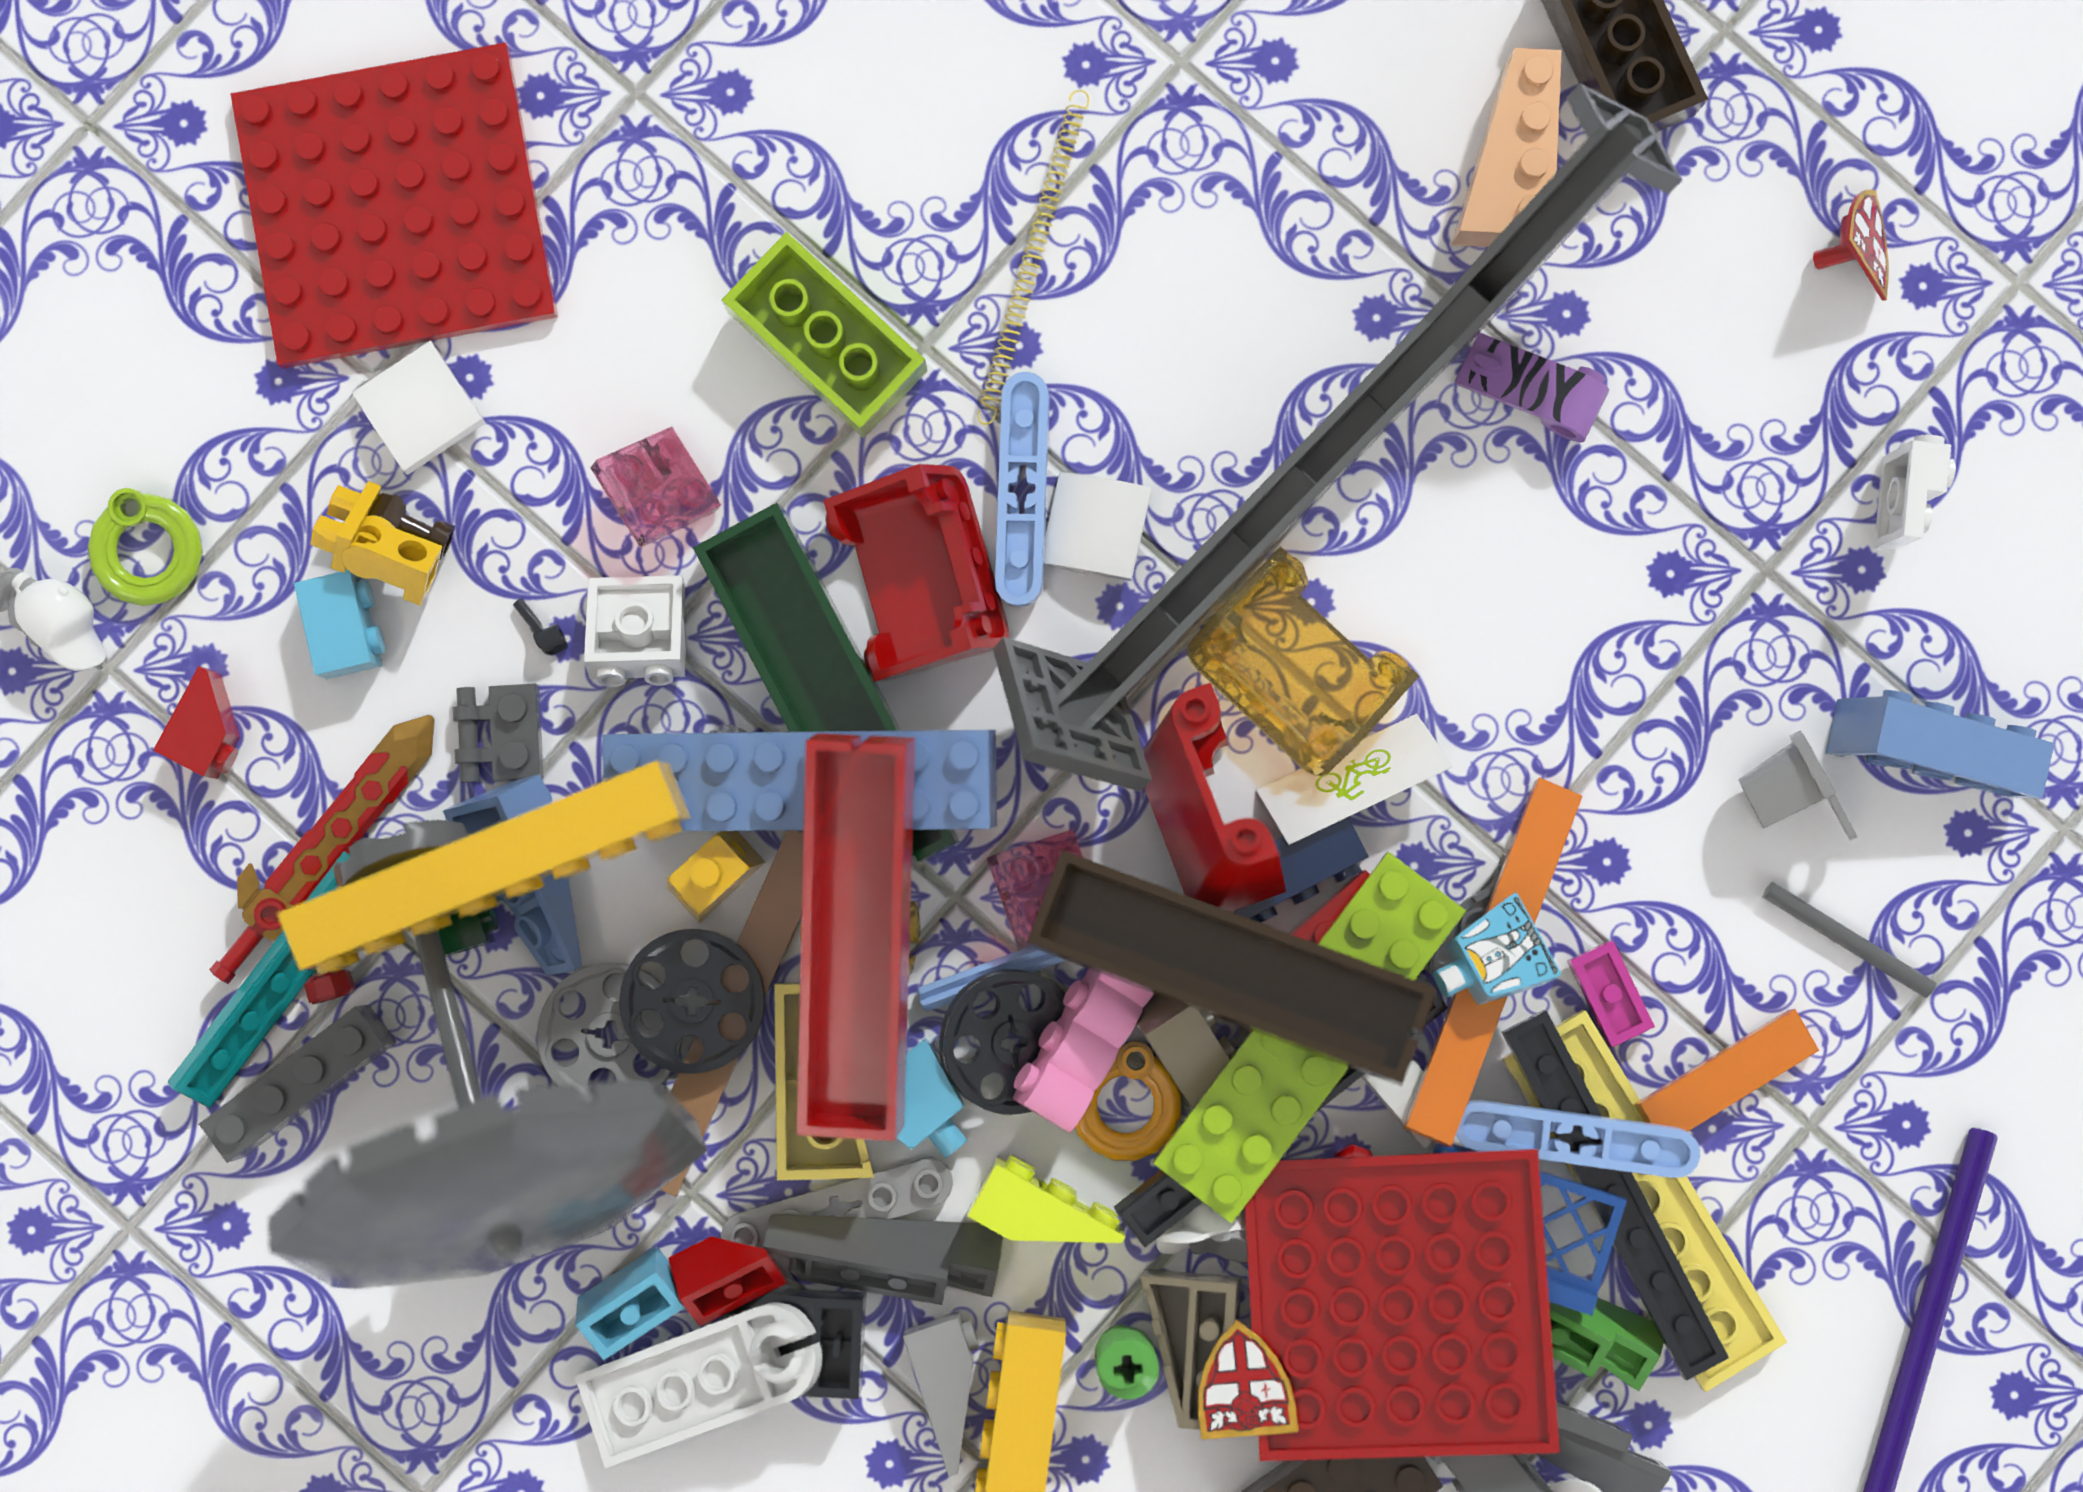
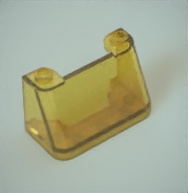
M1280 546L1192 639L1186 649L1187 656L1197 671L1211 682L1213 686L1302 769L1315 776H1324L1359 745L1419 678V675L1397 653L1379 651L1368 659L1301 596L1308 585L1305 568L1298 559L1292 557Z

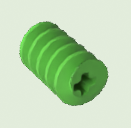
M1119 1324L1110 1327L1100 1336L1095 1347V1364L1099 1381L1106 1391L1119 1399L1128 1400L1142 1397L1148 1393L1158 1379L1159 1364L1152 1341L1145 1332L1135 1327ZM1131 1355L1130 1368L1121 1367L1122 1356Z

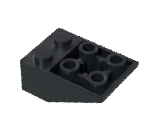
M774 1289L721 1316V1320L768 1303H785L799 1309L811 1321L816 1333L779 1346L778 1350L780 1356L820 1342L822 1351L821 1370L814 1385L802 1396L859 1399L863 1385L867 1292Z

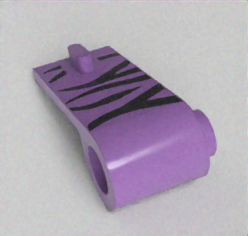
M1483 333L1477 335L1454 381L1460 387L1541 418L1543 425L1553 433L1580 443L1585 442L1610 391L1608 386L1604 384L1605 377L1591 368L1581 366L1578 370H1575Z

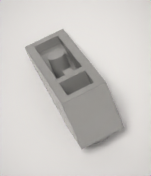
M960 1311L907 1328L903 1334V1339L948 1476L958 1474L974 1363L973 1350L980 1348L972 1321L963 1323Z

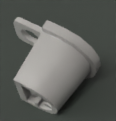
M1801 730L1790 735L1791 744L1738 779L1763 828L1827 798L1848 839L1853 840L1857 838L1828 777Z

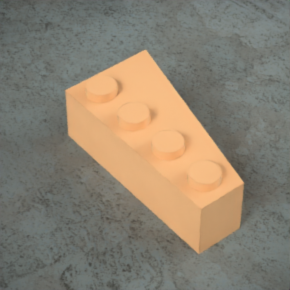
M1514 48L1504 66L1487 129L1478 152L1475 169L1451 245L1489 247L1556 174L1562 50Z

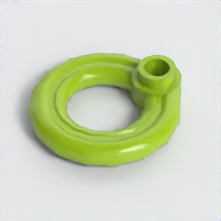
M131 488L119 489L111 495L108 507L105 508L92 526L88 542L90 566L102 587L119 600L140 606L166 603L183 593L198 574L203 554L200 532L186 510L169 498L149 493L144 494ZM130 500H136L139 504V511L136 515L130 517L125 510L126 504ZM147 521L158 524L168 532L172 539L174 552L171 563L165 571L154 577L142 578L134 576L124 569L118 559L117 546L119 538L126 528L139 526Z

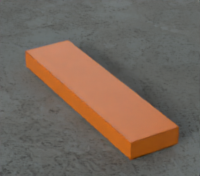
M1789 1009L1635 1103V1106L1645 1123L1674 1126L1688 1132L1820 1050L1796 1009Z

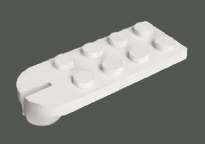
M768 1303L575 1375L574 1377L605 1469L779 1406L805 1394L814 1385L821 1370L822 1351L820 1342L780 1356L778 1347L816 1333L811 1321L804 1313L791 1305Z

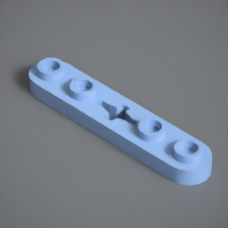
M1020 372L1011 376L1003 386L1001 398L995 585L996 591L1003 601L1010 606L1019 608L1036 602L1042 593L1044 584L1050 396L1048 387L1043 379L1031 372ZM1022 466L1027 467L1026 476L1028 484L1036 487L1035 493H1029L1026 496L1025 514H1019L1018 497L1015 493L1009 492L1010 486L1018 485Z
M1485 1100L1468 1101L1456 1133L1459 1142L1465 1147L1476 1151L1538 1148L1540 1160L1669 1178H1681L1692 1173L1700 1160V1147L1696 1139L1686 1130L1678 1127ZM1574 1125H1579L1583 1135L1593 1139L1600 1138L1602 1142L1600 1144H1580L1578 1152H1572L1568 1142L1557 1138H1550L1549 1134L1550 1132L1568 1134L1572 1132Z

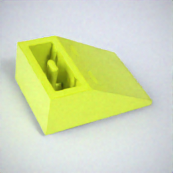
M1012 1154L1009 1155L1007 1161L999 1156L996 1157L969 1206L968 1217L1009 1240L1122 1243L1125 1238L1123 1227L1119 1224L1121 1220L1116 1212L1096 1201L1093 1202L1091 1207L1084 1205L1076 1200L1078 1196L1075 1189L1053 1177L1049 1184L1034 1177V1166Z

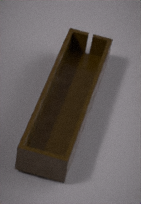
M1064 850L1060 854L1027 943L1037 950L1401 1087L1418 1045V1040L1410 1038L1411 1032L1421 1036L1437 992V988Z

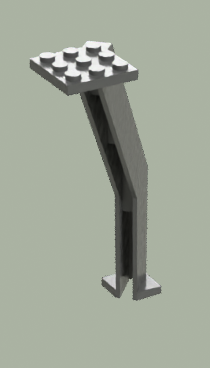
M1579 83L1569 94L1567 100L1588 139L1429 313L1089 662L1002 637L993 648L1023 760L1140 792L1147 786L1152 779L1126 697L1459 356L1627 174L1667 194H1670L1682 181V178L1646 117Z

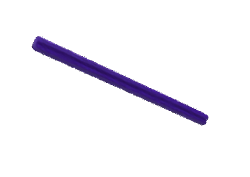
M1971 1128L1968 1132L1863 1492H1895L1998 1137L1993 1132L1980 1128Z

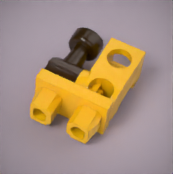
M370 481L367 482L361 493L338 485L331 496L327 515L345 522L341 523L320 515L313 527L310 545L333 554L332 569L343 573L348 569L358 577L365 579L376 578L404 590V600L421 606L435 579L439 560L442 561L449 549L455 525L438 520L431 527L406 515V506L401 497L397 494L380 493L382 486Z

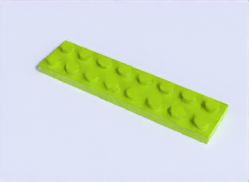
M1386 852L1318 944L1415 980L1465 914L1466 910L1390 852ZM1251 1031L1155 1158L1153 1164L1232 1224L1349 1067Z

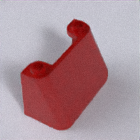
M917 464L823 500L827 512L825 522L830 535L838 539L842 544L855 546L879 634L869 637L867 647L864 650V661L868 670L873 675L874 682L891 680L992 651L1002 637L1009 638L1008 623L1000 595L996 591L994 574L970 490L964 476L956 467Z
M1209 682L1181 694L1142 749L1152 779L1144 789L1184 895L1233 912L1287 891L1280 856L1267 826L1258 819L1253 818L1237 819L1224 824L1206 779L1207 776L1215 774L1213 768L1215 752L1219 747L1222 748L1229 745L1221 722L1220 704L1212 683Z

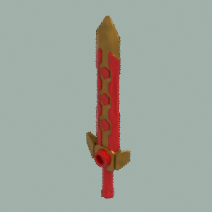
M425 715L393 725L356 770L352 780L311 830L306 831L265 881V886L261 890L259 888L260 881L253 864L249 863L237 877L238 908L243 909L242 916L248 927L220 961H216L209 969L215 977L229 984L236 976L235 972L264 937L275 941L284 930L277 913L304 903L344 851L349 854V847L359 841L385 808L394 802L432 755L435 721L433 716Z

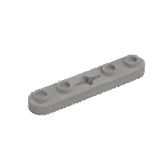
M933 1157L918 1159L874 1172V1178H853L740 1211L731 1216L724 1224L721 1239L763 1248L771 1215L813 1216V1213L827 1208L831 1204L830 1197L837 1195L840 1202L862 1201L861 1206L852 1207V1209L846 1211L844 1217L893 1219L931 1208L944 1202L950 1195L953 1186V1175L949 1167L942 1160Z

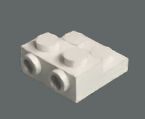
M1917 435L1911 442L1900 444L1898 449L1882 457L1874 549L1894 551L1923 538L1924 533L1928 531L1932 519V507L1926 503L1946 493L1947 488L1952 485L1955 477V461L1950 459L1951 444H1944V437Z
M683 575L588 578L584 663L590 679H597V682L603 686L618 687L625 684L626 678H645V681L651 685L664 686L672 683L673 677H685L686 632L684 628L685 582Z

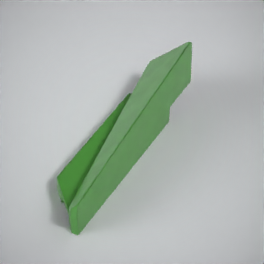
M1597 1298L1592 1316L1549 1301L1553 1358L1591 1378L1594 1377L1601 1365L1633 1389L1641 1390L1659 1360L1664 1344L1652 1320L1601 1298Z

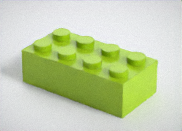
M787 231L721 299L730 316L863 439L928 371L924 357Z

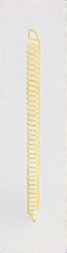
M1076 90L1072 92L1069 97V101H1071L1073 94L1077 92H1083L1087 96L1086 108L1080 105H1069L1066 107L1068 113L1063 116L1066 122H1063L1061 124V127L1064 130H1061L1059 132V136L1061 138L1056 140L1058 147L1054 148V152L1057 155L1051 157L1054 163L1049 165L1051 172H1048L1046 174L1049 180H1046L1044 182V185L1047 188L1041 190L1044 196L1039 198V201L1042 205L1037 206V210L1040 213L1034 215V218L1037 221L1032 223V227L1035 230H1031L1029 232L1032 238L1028 239L1027 243L1030 246L1024 249L1028 255H1024L1022 257V260L1025 263L1019 265L1022 272L1017 273V276L1021 280L1015 281V285L1018 288L1013 289L1012 293L1016 297L1010 298V302L1013 305L1007 307L1010 313L1006 314L1005 318L1009 322H1004L1002 324V326L1006 330L1000 332V335L1003 338L997 341L998 344L1002 347H997L995 349L996 353L999 355H996L992 358L994 362H996L997 364L990 365V368L994 372L988 373V377L991 380L985 382V385L990 389L983 390V394L987 397L980 399L982 404L995 410L992 420L987 423H984L980 420L979 413L981 412V410L978 411L977 419L979 423L983 425H988L992 423L996 417L997 411L999 410L998 408L986 404L982 400H994L997 402H1001V400L993 398L985 393V391H993L1002 394V391L992 388L987 383H998L1001 385L1005 384L1004 382H1000L990 376L991 374L1008 377L1007 374L995 370L992 366H1002L1009 369L1011 368L1008 365H1004L998 362L997 360H995V358L998 357L1014 360L1012 357H1008L1001 354L997 351V349H1006L1013 352L1016 351L1015 349L1008 348L1000 343V341H1010L1013 343H1018V341L1012 340L1005 337L1002 333L1009 332L1021 335L1020 332H1016L1007 328L1005 324H1014L1020 327H1023V324L1013 322L1012 320L1007 318V316H1018L1021 318L1026 317L1024 315H1020L1011 311L1009 308L1018 307L1024 310H1028L1027 307L1020 306L1014 303L1012 299H1022L1030 302L1031 300L1017 295L1014 291L1021 290L1028 293H1033V291L1024 289L1017 285V282H1026L1028 284L1035 285V282L1025 280L1022 277H1020L1019 274H1029L1037 277L1038 275L1036 273L1028 272L1025 269H1023L1022 266L1029 265L1035 268H1041L1039 265L1027 262L1024 259V257H1033L1038 260H1043V258L1040 256L1030 254L1027 251V249H1036L1042 252L1045 251V249L1035 247L1032 244H1030V240H1037L1042 243H1048L1044 239L1036 238L1031 233L1040 232L1045 235H1050L1049 232L1039 230L1038 228H1036L1034 224L1040 223L1049 227L1053 226L1051 223L1042 222L1036 216L1044 215L1049 218H1055L1054 215L1043 213L1042 211H1040L1039 207H1047L1052 210H1057V207L1046 205L1041 201V199L1047 198L1056 202L1060 201L1058 198L1046 195L1044 191L1051 190L1056 193H1062L1061 190L1050 188L1048 185H1046V183L1054 182L1059 185H1065V183L1062 181L1053 180L1052 178H1050L1049 174L1055 173L1057 175L1067 177V174L1057 172L1053 170L1051 166L1058 165L1066 169L1070 168L1066 164L1057 163L1053 158L1061 157L1066 160H1072V158L1069 156L1060 155L1059 153H1057L1056 149L1062 148L1066 151L1074 152V149L1064 147L1060 145L1058 141L1065 140L1069 143H1077L1073 139L1064 138L1061 135V132H1068L1076 136L1080 135L1076 131L1067 130L1063 127V124H1071L1076 127H1082V125L1079 123L1068 121L1066 119V116L1072 115L1076 118L1084 119V116L1076 113H1071L1068 110L1069 107H1078L1087 110L1090 98L1088 93L1084 90Z

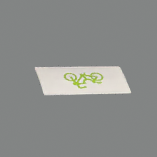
M1415 714L1256 789L1288 845L1434 777L1453 766L1420 717Z

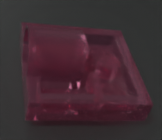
M669 427L601 457L590 467L640 548L715 513L721 506V503L673 427Z
M1073 829L986 858L1018 949L1030 945L1027 943L1029 934L1062 850L1083 857Z

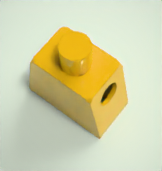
M721 831L715 834L667 878V888L700 923L763 866L766 861L738 831Z

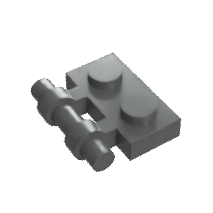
M532 683L488 686L489 705L480 706L476 705L475 687L456 688L457 706L452 707L453 722H458L459 749H454L455 764H460L461 783L480 782L479 764L492 763L493 781L519 780L540 774L541 778L544 779L539 685ZM477 721H490L491 747L478 748Z

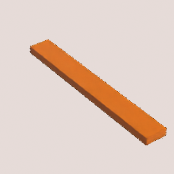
M1540 777L1535 780L1484 915L1510 895L1517 892L1535 925L1583 797L1582 795ZM1468 988L1453 995L1404 1123V1129L1445 1147L1452 1146L1507 997L1478 1005Z

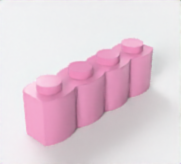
M1088 969L1085 977L1081 981L1076 980L1067 990L1063 999V1004L1066 1006L1060 1019L1057 1022H1051L1042 1032L1039 1039L1041 1049L1038 1057L1032 1064L1027 1063L1018 1073L1014 1082L1016 1092L1013 1100L1058 1128L1070 1133L1084 1115L1094 1091L1108 1074L1120 1047L1132 1033L1140 1018L1143 1007L1149 1002L1154 993Z

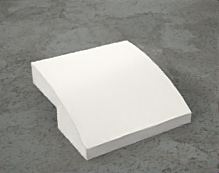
M431 341L352 392L367 418L407 475L486 423Z
M1059 472L1045 534L1044 565L1083 574L1089 572L1131 582L1152 487L1089 475Z

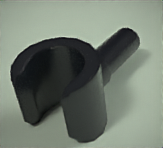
M522 598L513 604L529 625L536 645L546 655L551 656L568 648L566 638L557 623L544 629L540 620Z

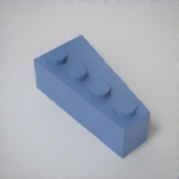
M1884 690L1883 695L1880 697L1837 699L1826 754L1845 757V755H1866L1865 763L1881 767L1890 766L1911 769L1913 764L1912 774L1940 780H1953V776H1956L1955 784L2011 798L2043 799L2055 743L2035 738L2037 733L2035 729L2018 725H2007V729L1995 726L1996 719L1993 717L1967 713L1966 718L1954 715L1955 707L1938 702H1925L1924 706L1912 703L1913 695L1895 690Z

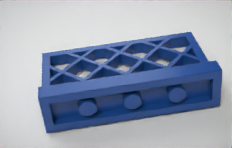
M1454 1141L1450 1147L1435 1143L1433 1153H1443V1150L1448 1152L1476 1151ZM1540 1170L1541 1187L1547 1184L1558 1188L1567 1206L1543 1217L1544 1237L1552 1250L1551 1253L1546 1255V1263L1556 1258L1561 1267L1559 1269L1546 1264L1549 1301L1592 1316L1627 1199ZM1567 1191L1583 1196V1198L1572 1203ZM1593 1200L1613 1206L1608 1225L1592 1233H1588L1576 1210ZM1571 1212L1583 1237L1558 1249L1545 1224ZM1604 1235L1600 1251L1598 1252L1593 1240ZM1587 1243L1596 1259L1591 1279L1571 1273L1561 1255Z

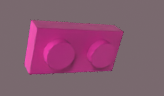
M1613 940L1602 943L1567 960L1608 1047L1613 1048L1655 1027Z

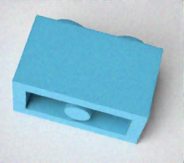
M346 570L345 573L337 572L294 583L315 676L328 680L382 666L380 654L385 652V643L379 626H373L369 608L375 606L371 585L367 579L362 580L361 577Z
M655 1246L577 1298L575 1325L603 1360L685 1308L679 1300L668 1259Z

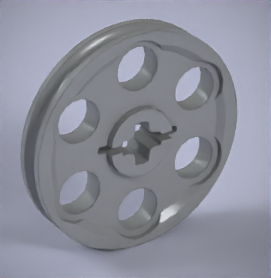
M600 963L584 967L572 973L551 992L539 1017L537 1044L545 1070L557 1086L576 1085L580 1098L586 1103H592L589 1089L591 1087L590 1078L593 1072L599 1068L611 1070L617 1082L651 1080L653 1087L663 1083L672 1072L661 1067L659 1073L654 1077H643L636 1071L634 1066L635 1058L640 1052L630 1039L624 1038L614 1041L612 1048L605 1047V1039L598 1037V1034L583 1032V1029L599 1030L606 1028L609 1020L616 1022V1030L627 1035L621 1020L619 1001L612 1000L606 995L604 984L606 979L614 973L625 975L629 967L628 964ZM640 968L639 980L644 987L657 989L663 984L652 974ZM570 991L582 994L586 1001L584 1014L576 1019L567 1018L560 1009V1000L563 995ZM674 998L664 999L665 1002H675ZM641 1012L636 1020L637 1030L645 1037L657 1036L662 1028L660 1030L647 1028L642 1022ZM683 1037L679 1040L676 1047L678 1056L681 1052ZM564 1038L574 1041L579 1049L577 1061L567 1067L558 1064L553 1058L552 1053L556 1042Z

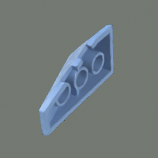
M540 774L511 781L443 810L447 821L464 824L467 834L473 835L552 803V796L544 785ZM553 874L542 878L545 887L521 897L507 898L506 893L496 897L498 902L502 900L515 915V931L547 976L576 971L582 967L568 878L554 879Z

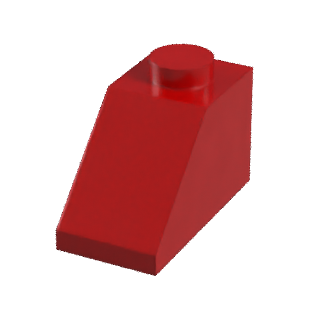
M197 667L153 751L203 777L218 779L221 773H227L233 766L238 755V749L235 746L240 739L221 674L208 668Z
M713 1236L668 1257L679 1300L699 1327L786 1284L784 1275L766 1249Z

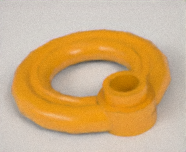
M1137 1040L1126 1042L1120 1047L1108 1074L1094 1091L1090 1104L1075 1126V1130L1083 1142L1095 1153L1113 1161L1140 1160L1157 1153L1175 1133L1182 1115V1093L1160 1059L1153 1055L1148 1045ZM1138 1051L1143 1054L1145 1062L1141 1068L1131 1069L1127 1065L1126 1059L1131 1052ZM1119 1076L1143 1081L1150 1089L1154 1099V1111L1150 1120L1141 1129L1131 1133L1118 1132L1109 1128L1102 1121L1098 1112V1097L1102 1088L1110 1080Z

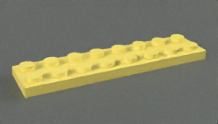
M1581 1010L1557 1024L1555 1027L1602 1117L1644 1122L1635 1106V1103L1640 1101L1639 1097L1586 1010ZM1512 1052L1501 1058L1529 1106L1540 1108ZM1550 1132L1549 1137L1556 1138L1554 1132ZM1564 1163L1575 1182L1580 1183L1571 1165ZM1632 1172L1729 1356V1359L1694 1377L1701 1390L1707 1392L1783 1346L1787 1341L1687 1176L1669 1178ZM1589 1202L1590 1207L1592 1208L1593 1212L1595 1213V1211H1594V1209H1593L1591 1203Z

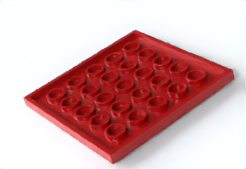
M506 42L230 93L277 365L282 369L558 317L511 54Z
M1538 1148L1279 1160L1245 1205L1252 1331L1260 1336L1278 1357L1290 1380L1296 1403L1299 1432L1258 1435L1260 1461L1560 1453Z

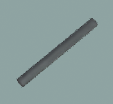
M1771 882L1762 895L1764 899L1919 995L1927 998L1933 992L1936 986L1935 981L1778 884Z

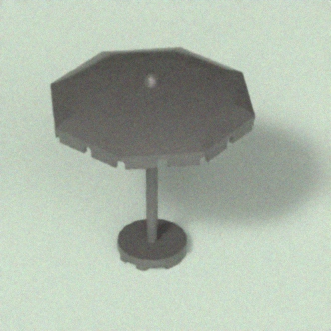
M429 820L403 824L405 833L384 839L363 838L349 847L350 858L345 862H336L333 870L338 889L471 835L467 834L465 825L462 823ZM437 930L426 935L423 933L414 937L458 1107L432 1116L435 1131L432 1137L427 1140H419L416 1128L411 1123L348 1146L349 1162L345 1169L342 1168L340 1156L331 1155L303 1183L305 1192H294L267 1218L269 1224L267 1225L269 1232L268 1248L269 1252L323 1283L336 1288H375L488 1275L599 1235L617 1226L707 1152V1148L696 1119L683 1105L679 1106L678 1099L663 1083L653 1087L651 1080L594 1083L589 1088L592 1103H586L580 1098L576 1085L517 1088L516 1094L519 1106L513 1109H505L501 1106L498 1093L482 1098L439 931Z

